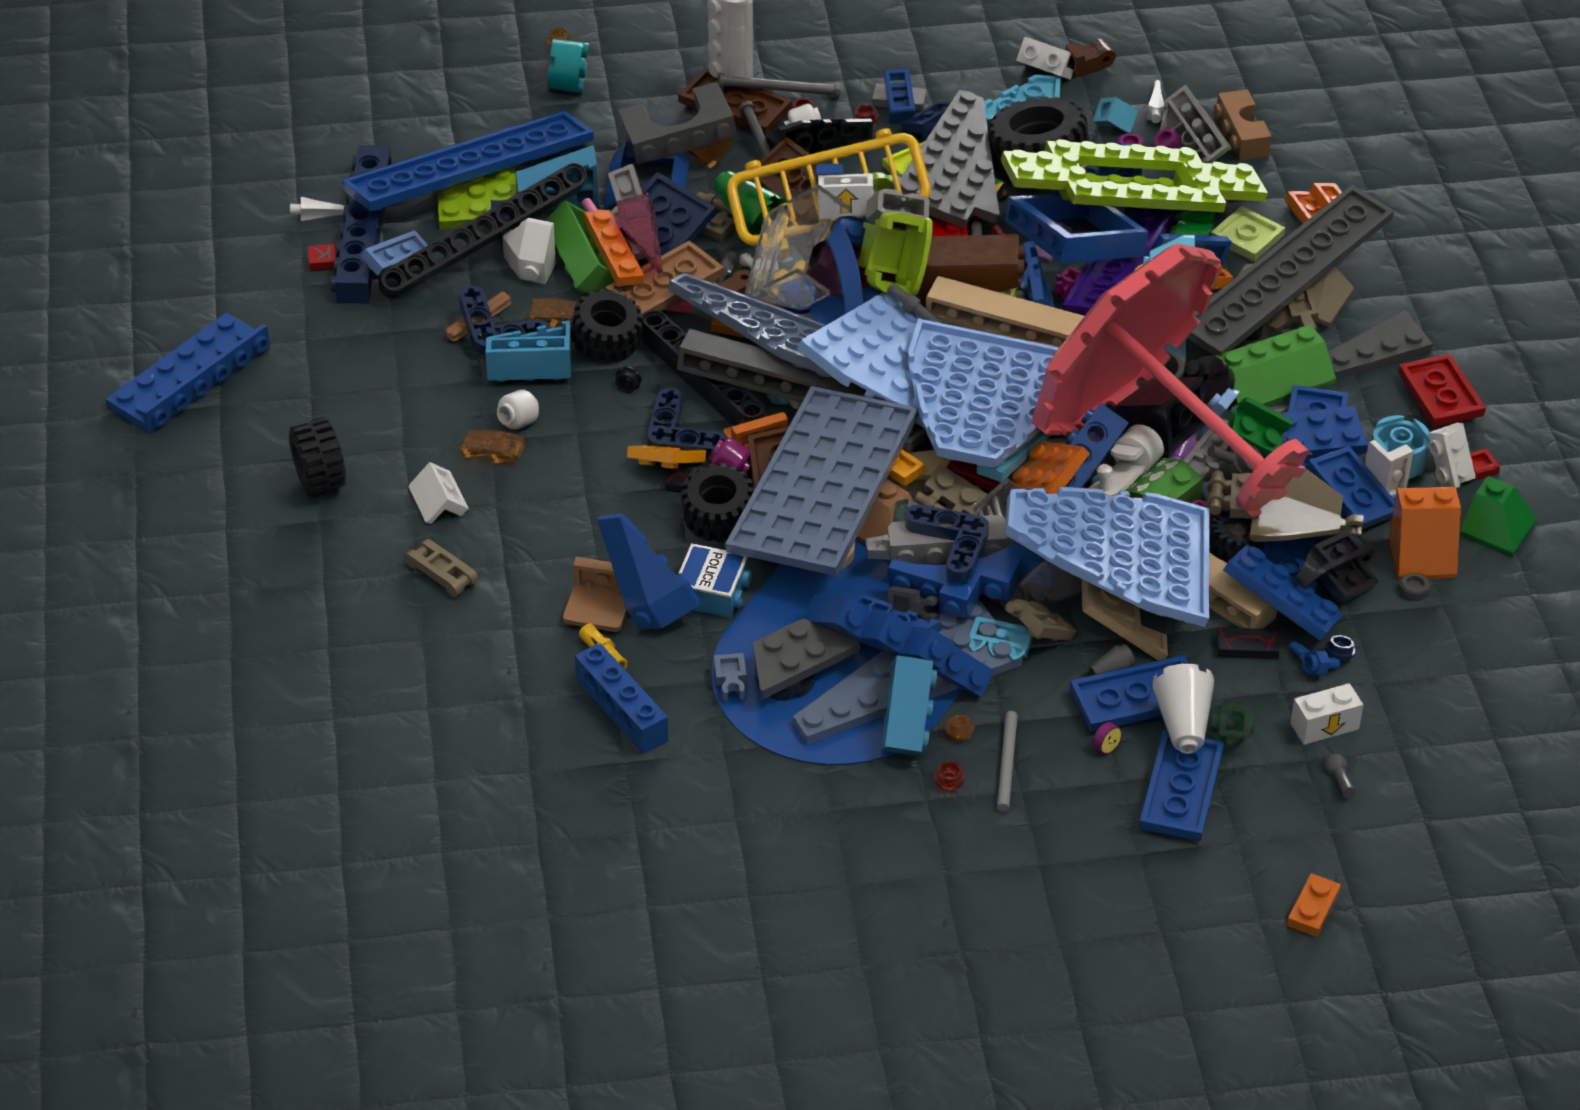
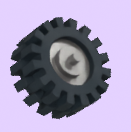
M1223 513L1222 516L1220 514L1213 518L1209 527V552L1211 554L1217 553L1216 557L1218 559L1224 557L1226 558L1225 562H1229L1246 545L1259 548L1260 542H1253L1250 539L1251 521L1247 522L1245 518H1230L1228 513Z

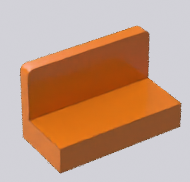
M784 412L725 428L724 434L749 449V435L788 427V418Z

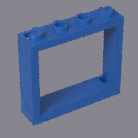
M1060 193L1010 196L1004 221L1030 241L1034 240L1037 246L1061 263L1141 257L1144 255L1148 234L1146 229L1112 206L1072 204L1069 200H1063ZM1084 218L1102 230V232L1071 234L1052 220Z

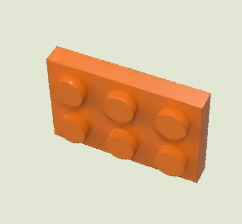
M1041 442L1030 451V458L1024 466L1019 467L1015 471L1013 480L1008 487L1010 489L1025 490L1044 488L1047 494L1058 493L1059 488L1065 487L1090 453L1082 446Z

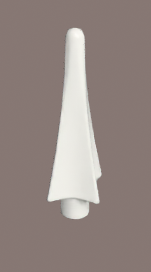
M1159 80L1154 82V90L1148 104L1149 112L1146 120L1151 119L1153 123L1162 121L1164 101Z
M301 197V204H290V215H301V221L343 215L344 206L346 205Z

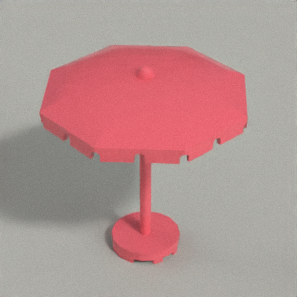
M1176 243L1163 250L1104 292L1049 361L1031 423L1046 435H1060L1062 433L1064 436H1070L1074 429L1080 432L1079 430L1085 425L1081 420L1090 408L1096 410L1100 403L1103 405L1110 404L1115 407L1120 401L1139 388L1136 385L1139 380L1142 379L1148 382L1150 379L1156 378L1254 469L1240 489L1236 501L1242 509L1254 517L1263 513L1259 508L1266 505L1272 499L1280 500L1286 495L1288 490L1285 486L1293 477L1300 478L1306 470L1302 464L1307 455H1312V452L1300 441L1293 439L1279 446L1264 459L1164 367L1171 358L1166 353L1167 345L1172 344L1176 349H1179L1201 322L1196 318L1195 311L1201 315L1206 314L1212 292L1206 285L1210 289L1215 287L1222 267L1221 260L1211 250Z

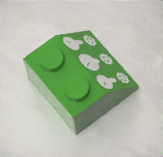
M1162 458L1145 474L1140 475L1125 491H1129V497L1143 498L1145 492L1192 503L1203 496V477L1184 460Z

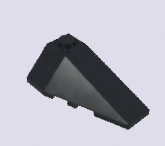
M871 119L800 120L766 133V140L772 150L783 139L788 137L809 154H814L872 140L873 121Z

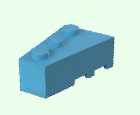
M594 145L517 171V194L568 164L578 163L585 168L587 177L581 190L567 198L566 201L580 208L583 207L581 205L582 201L590 198L595 206H599L597 163ZM567 175V179L570 182H579L575 175ZM544 188L545 192L548 195H557L556 191L553 188ZM560 203L548 210H555L560 205Z
M570 320L563 321L562 327L547 330L545 325L537 327V332L521 335L519 330L486 337L487 381L496 380L504 382L522 379L533 381L535 379L561 380L563 378H571Z
M897 655L889 665L888 674H891L890 688L887 689L886 693L888 703L884 716L881 751L918 756L922 749H927L929 731L925 730L926 718H931L933 711V700H928L930 688H935L937 680V670H932L933 661Z

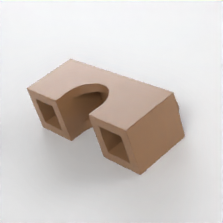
M1248 89L1218 93L1217 104L1214 105L1215 118L1219 119L1224 135H1227L1231 150L1235 151L1239 161L1269 157L1272 136L1264 120L1254 122L1256 104Z

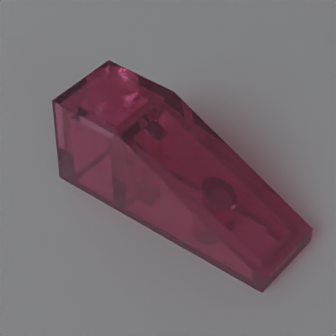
M648 193L617 201L618 212L614 213L618 229H623L628 240L657 273L663 272L656 212Z

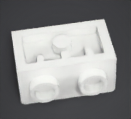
M1028 37L1024 38L1016 61L1070 80L1074 72L1073 69L1067 68L1071 55L1069 51Z
M1455 423L1428 432L1430 439L1429 449L1434 456L1436 465L1435 475L1441 487L1459 488L1460 483L1476 478L1463 423Z

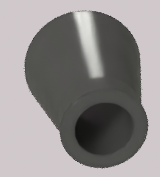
M1123 644L1121 646L1115 645L1088 668L1091 676L1133 667L1136 665V662L1129 647Z

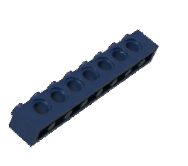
M359 145L357 156H353L352 169L354 172H350L349 178L392 165L390 146ZM346 193L348 206H344L343 210L345 223H341L340 226L342 240H338L337 243L339 258L334 260V273L336 276L331 277V291L336 292L337 303L370 304L375 272L369 268L368 264L362 259L361 254L366 248L380 243L385 207L378 211H369Z

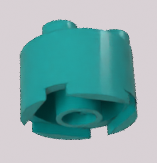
M553 39L547 89L583 94V78L586 77V58L588 57L589 43Z

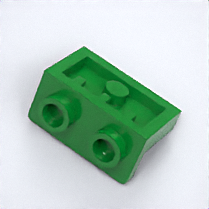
M1249 397L1244 398L1231 408L1228 421L1230 428L1249 445L1256 447L1265 457L1282 445L1283 434L1293 425V420Z

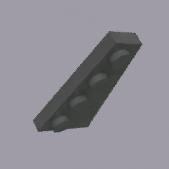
M1406 310L1332 349L1328 353L1336 380L1430 353L1433 343Z

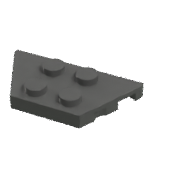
M804 618L754 641L753 656L756 663L760 697L765 699L860 652V643L855 639Z

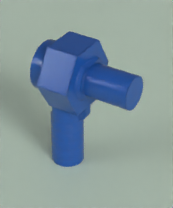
M1293 641L1289 645V650L1302 660V667L1308 675H1327L1328 669H1338L1340 667V660L1328 657L1326 651H1309L1298 641Z

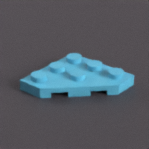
M1034 75L1028 78V83L1020 87L1015 85L1001 92V97L996 100L988 99L984 101L987 127L997 112L1000 113L1001 109L1006 106H1012L1014 102L1026 101L1027 98L1038 99L1043 96H1048V98L1060 97L1061 76Z

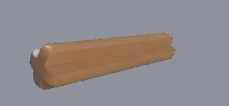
M500 292L487 301L492 317L511 305L509 294ZM481 316L471 318L475 323H484L486 321ZM463 317L445 329V336L451 342H456L468 334Z

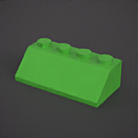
M563 200L545 220L554 223L556 252L565 263L564 268L571 275L574 281L573 286L582 294L591 291L598 293L600 289L606 291L605 287L615 281L583 222L584 212L586 211Z
M1311 325L1228 351L1222 356L1216 355L1232 369L1235 376L1233 390L1240 391L1231 403L1233 407L1246 397L1256 400L1264 406L1291 398L1293 385L1319 389L1336 383V376L1326 343Z

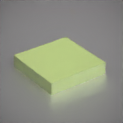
M1240 206L1211 231V236H1227L1232 241L1229 250L1255 262L1284 236L1285 227Z

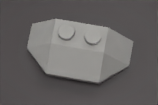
M1186 84L1164 101L1165 110L1160 130L1173 128L1179 134L1181 142L1177 149L1188 147L1195 150L1202 163H1212L1231 149L1230 144Z

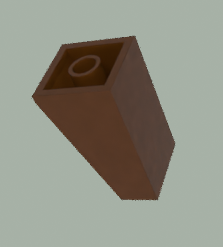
M1019 234L933 236L931 238L925 274L920 287L921 305L926 308L927 295L937 276L995 292L1019 287V276H1024L1025 245H1019Z

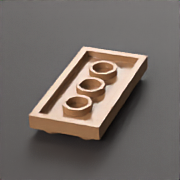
M689 240L641 267L644 274L643 284L617 286L614 282L605 287L606 292H610V290H616L618 294L622 292L627 295L626 298L634 299L636 301L635 305H639L641 314L644 315L651 310L662 311L682 299L668 290L671 279L682 273H687L712 282L724 276V267Z

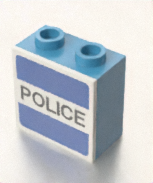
M692 543L679 571L689 581L701 601L699 607L693 611L732 618L736 607H741L744 597L743 589L744 587H749L752 578V570L748 569V556Z

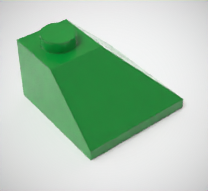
M1488 476L1474 496L1459 535L1513 557L1535 525L1537 517L1515 486Z

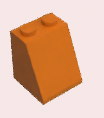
M1456 487L1397 488L1388 540L1398 580H1401L1408 573H1419L1427 579L1457 577L1461 506Z

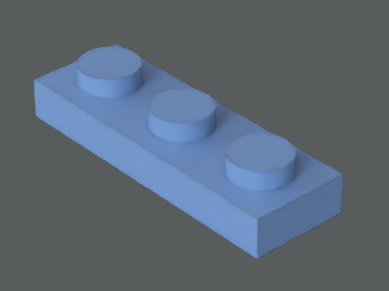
M414 230L366 248L361 257L371 270L377 275H381L387 268L426 247L428 244Z

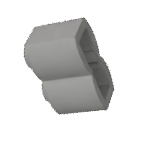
M883 189L867 200L866 219L875 224L876 219H879L884 212H898L929 218L930 200L920 194L911 193L903 195L896 190ZM893 221V225L901 229H906L908 225Z

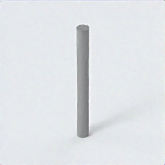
M1008 711L1005 714L997 809L1001 812H1007L1010 807L1018 717L1014 711Z

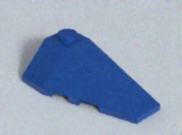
M623 513L599 516L597 521L625 608L639 630L663 628L699 607L701 601L689 581L681 573L676 575L666 565L668 559L662 553L656 555L646 544L647 538Z

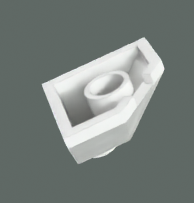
M527 218L518 227L508 230L502 236L504 258L519 279L546 284L556 265L554 223Z

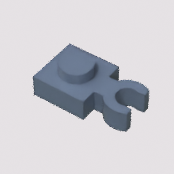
M744 653L713 655L717 686L722 685L723 700L728 701V693L731 691L738 692L740 699H744V683H747Z

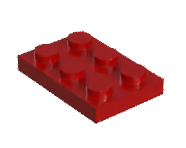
M1451 354L1399 364L1398 374L1432 427L1485 415L1486 407Z

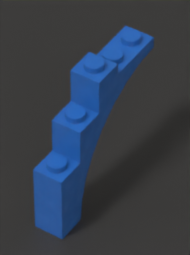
M1014 542L1003 550L980 558L973 577L965 583L950 581L946 576V564H914L893 559L888 567L889 587L899 586L920 590V596L924 598L935 596L939 598L940 612L952 617L968 620L980 595L1009 602L1022 577L1033 582L1050 585L1059 567L1020 543ZM960 563L959 569L964 566V563Z
M814 594L803 616L806 620L894 656L933 661L932 670H937L939 677L953 683L975 697L983 696L994 672L987 665L954 645L955 642L933 628L913 627L891 612L872 611L849 596Z

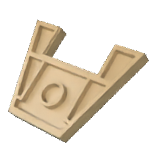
M1081 579L1083 612L1156 660L1166 659L1168 656L1167 635L1142 626L1139 607Z

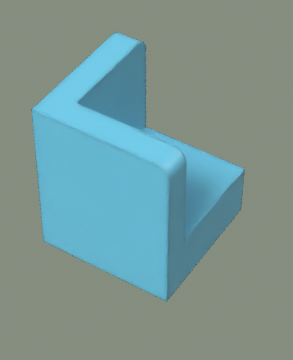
M1116 97L1100 98L1092 122L1099 126L1112 125L1125 133H1130L1138 109Z

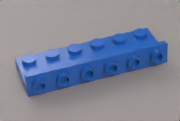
M226 312L105 399L106 406L150 434L254 357L264 352L270 346L268 327L261 324L256 329H253Z

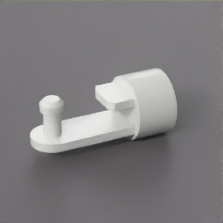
M1145 425L1130 427L1114 443L1113 448L1110 450L1117 464L1113 467L1107 464L1100 465L1096 469L1100 480L1092 489H1103L1104 493H1107L1108 496H1117L1119 491H1125L1140 475L1145 474L1162 457L1164 446L1160 436L1153 429Z

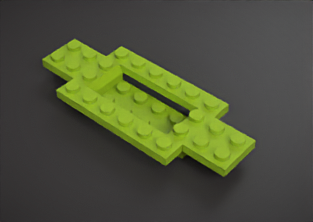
M1057 140L1046 141L1045 151L1030 153L1023 150L1003 151L1001 162L1014 187L1058 190L1062 199L1069 200L1072 204L1224 212L1226 207L1224 199L1265 202L1268 194L1252 166L1244 163L1237 165H1228L1222 162H1214L1213 164L1202 163L1197 152L1188 147L1172 149L1165 146L1144 147L1139 144L1123 146L1116 143L1094 144L1090 141L1075 143ZM1079 165L1175 171L1173 180L1166 177L1150 179L1143 176L1121 177L1116 174L1099 176L1093 173H1086V170Z

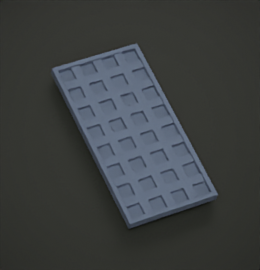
M811 386L726 541V552L837 576L919 416L918 407Z

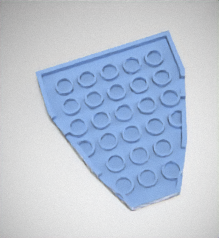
M882 292L800 341L797 349L841 384L848 387L850 382H853L866 389L864 394L866 397H875L888 402L917 407L907 363V355L917 321L921 318L914 313L910 314L902 307L903 304L890 293ZM918 416L915 423L924 427L920 417Z
M918 319L909 346L907 363L919 417L936 455L950 460L995 468L1033 439L1040 431L1031 422L1050 359L1059 347Z
M1060 487L1058 493L1047 494L1044 488L1010 490L1006 509V536L1057 567L1145 611L1155 613L1158 616H1166L1184 621L1187 624L1206 626L1209 620V508L1145 492L1143 498L1129 497V491H1119L1117 496H1108L1107 493H1104L1103 489Z

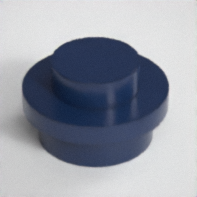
M1334 635L1325 646L1327 654L1330 657L1339 659L1340 662L1352 659L1355 656L1354 641L1347 636Z

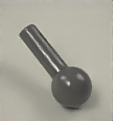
M1340 754L1329 755L1323 763L1324 771L1328 775L1335 777L1344 797H1352L1355 794V789L1346 773L1348 770L1346 758Z

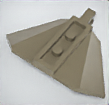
M1247 264V265H1245V266L1241 269V271H1240V273L1238 274V276H1239L1242 272H1244L1247 268H1249L1252 264ZM1334 266L1264 323L1263 326L1274 332H1278L1293 323H1299L1300 328L1311 325L1316 330L1314 321L1330 327L1354 292V287Z
M1306 469L1300 478L1293 477L1285 486L1288 492L1280 500L1272 499L1260 508L1263 513L1259 515V519H1251L1250 539L1253 542H1267L1309 537L1331 538L1346 530L1351 534L1361 537L1364 515L1354 514L1346 519H1341L1343 496ZM1351 525H1358L1359 527L1354 528Z

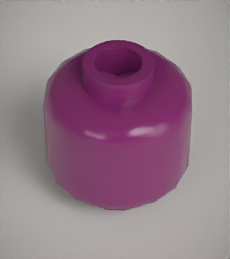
M727 438L725 441L720 439L708 459L712 460L711 464H715V466H720L721 463L727 464L729 468L732 466L738 467L739 472L744 471L747 473L751 466V461L748 460L750 450L733 438Z

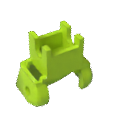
M884 212L879 219H876L875 224L864 222L863 227L866 229L857 263L858 266L865 268L864 274L867 276L868 284L877 290L888 292L887 289L893 282L881 280L882 273L878 271L896 274L895 284L909 295L917 296L925 274L930 251L932 220L904 213ZM893 221L908 224L905 230L892 227Z

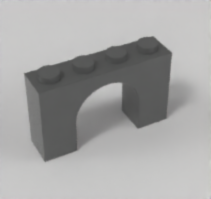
M718 82L693 88L698 114L683 124L674 126L656 124L649 118L643 103L618 110L622 131L637 165L737 137L734 115Z

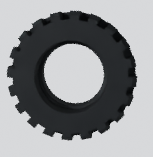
M1043 96L1038 99L1027 98L1026 101L1014 102L1012 106H1006L1001 109L1000 113L997 112L988 126L993 166L1006 178L1009 176L1001 162L1003 151L1023 150L1025 152L1038 153L1045 151L1046 141L1066 140L1075 143L1089 141L1086 114L1077 104L1067 99L1064 101L1059 97L1048 98V96Z

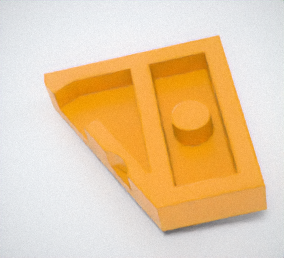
M628 446L627 458L638 459V464L655 465V461L661 462V467L678 468V463L705 462L706 450L684 451L680 450V448Z

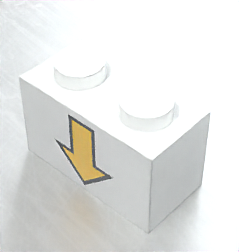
M873 174L818 175L819 217L830 219L839 218L840 216L866 217L867 200L873 196Z
M1350 683L1294 698L1290 724L1303 745L1355 731L1360 726L1363 703Z

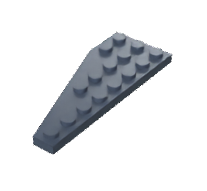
M682 273L670 280L669 291L779 358L791 362L797 368H807L815 371L821 377H832L797 349L802 339L826 326L825 324L687 273Z
M980 600L977 601L968 620L952 617L946 613H941L936 618V620L941 621L942 631L939 633L955 642L954 645L993 669L992 677L1022 666L1023 657L1016 661L1010 658L1009 654L1012 647L1007 642H998L994 645L995 657L990 654L987 643L981 650L971 651L969 647L971 637L969 634L975 618L979 616L994 620ZM986 622L980 624L977 635L996 638L997 629L999 628L993 623ZM975 641V646H977L980 642ZM880 652L793 716V725L805 743L808 745L884 717L888 703L886 693L887 689L890 688L891 674H888L889 665L895 657L887 652ZM937 675L935 688H930L928 700L957 690L960 687Z

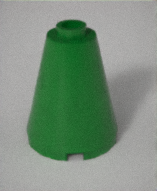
M728 171L726 173L722 172L717 176L714 181V191L732 215L727 196V184L729 179L736 173ZM749 180L740 183L737 191L748 232L752 235L767 233L755 182ZM761 186L773 230L784 216L781 209L783 205L787 207V201L783 196Z

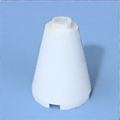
M1196 664L1168 666L1163 669L1164 674L1158 678L1157 673L1153 676V691L1173 747L1182 753H1194L1204 744L1214 688V676L1207 668L1206 672L1200 671Z

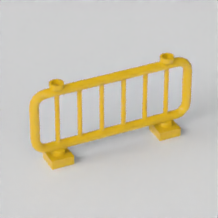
M886 128L875 133L876 139L761 166L759 160L746 163V170L734 174L727 184V196L739 238L745 244L760 246L762 259H769L773 263L790 258L787 239L830 229L835 221L839 219L819 217L820 220L799 225L786 171L803 167L807 168L819 214V193L811 165L831 160L833 164H839L837 159L858 154L863 174H869L864 152L885 148L895 189L902 193L890 146L897 144H906L909 147L920 185L919 194L929 199L931 185L918 141L912 135L906 133L892 135L891 130ZM780 173L794 226L773 231L759 178ZM753 179L767 233L752 235L748 232L737 191L740 183Z

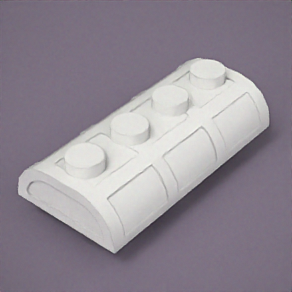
M708 0V69L710 74L717 79L719 73H725V76L752 78L753 0Z

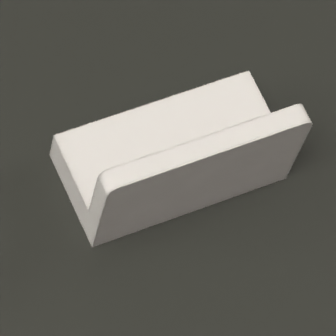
M1373 440L1368 444L1365 465L1387 492L1395 498L1397 488H1407L1414 451L1406 444L1387 452L1380 444Z
M431 462L409 484V489L425 522L432 524L445 509L459 516H462L469 509L451 472Z

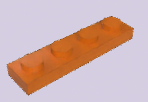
M610 210L584 212L583 222L616 285L643 284L644 274Z

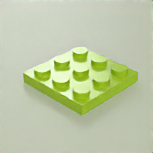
M515 167L505 168L491 175H483L469 182H461L452 185L450 188L437 190L440 230L457 229L490 210L491 200H507L516 195Z

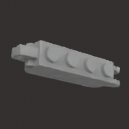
M1000 515L982 516L989 522V536L980 558L1003 550L1016 542L1005 535L1006 520ZM905 521L892 522L888 526V534L866 538V551L868 559L890 560V564L895 559L914 564L940 565L946 564L955 541L910 532L905 526ZM943 522L940 525L944 527H949L954 524L951 522ZM968 546L961 548L962 551L968 552L975 550L973 547Z

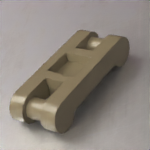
M430 539L420 543L417 550L412 549L404 555L408 566L413 569L418 568L446 588L452 597H457L463 592L464 587L472 586L478 581V575L471 567Z

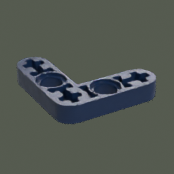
M468 285L460 291L459 305L474 350L480 354L486 355V343L481 339V335L484 332L486 339V337L519 330L521 335L537 331V327L544 325L546 330L551 329L549 323L539 319L495 325L485 293L480 287ZM470 297H472L473 300H476V304L474 307H472V301ZM481 316L486 321L484 323H475L471 318Z
M664 388L659 391L647 432L648 446L680 448V450L684 451L706 450V458H708L715 448L714 445L720 439L725 441L728 438L727 435L718 431L678 427L683 408L681 391L676 388ZM669 401H671V407L666 406ZM660 418L672 419L670 422L665 423L658 421ZM684 440H693L695 443L691 445H684L681 442Z
M925 505L909 507L905 511V526L907 530L916 534L955 541L946 562L947 578L954 583H965L971 580L989 536L988 520L979 515ZM943 522H951L954 525L944 527L940 524ZM968 546L973 547L975 550L968 552L962 551L961 548ZM960 562L964 563V566H962L961 569H959Z

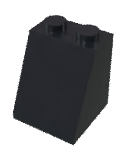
M1156 378L1150 379L1115 405V413L1129 422L1124 432L1134 425L1148 426L1160 436L1164 451L1168 453L1206 425ZM1177 378L1205 404L1202 378Z

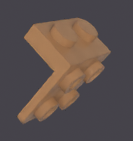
M576 557L573 563L574 587L563 614L564 623L582 627L591 623L596 629L612 632L620 631L627 614V609L625 608L611 562Z

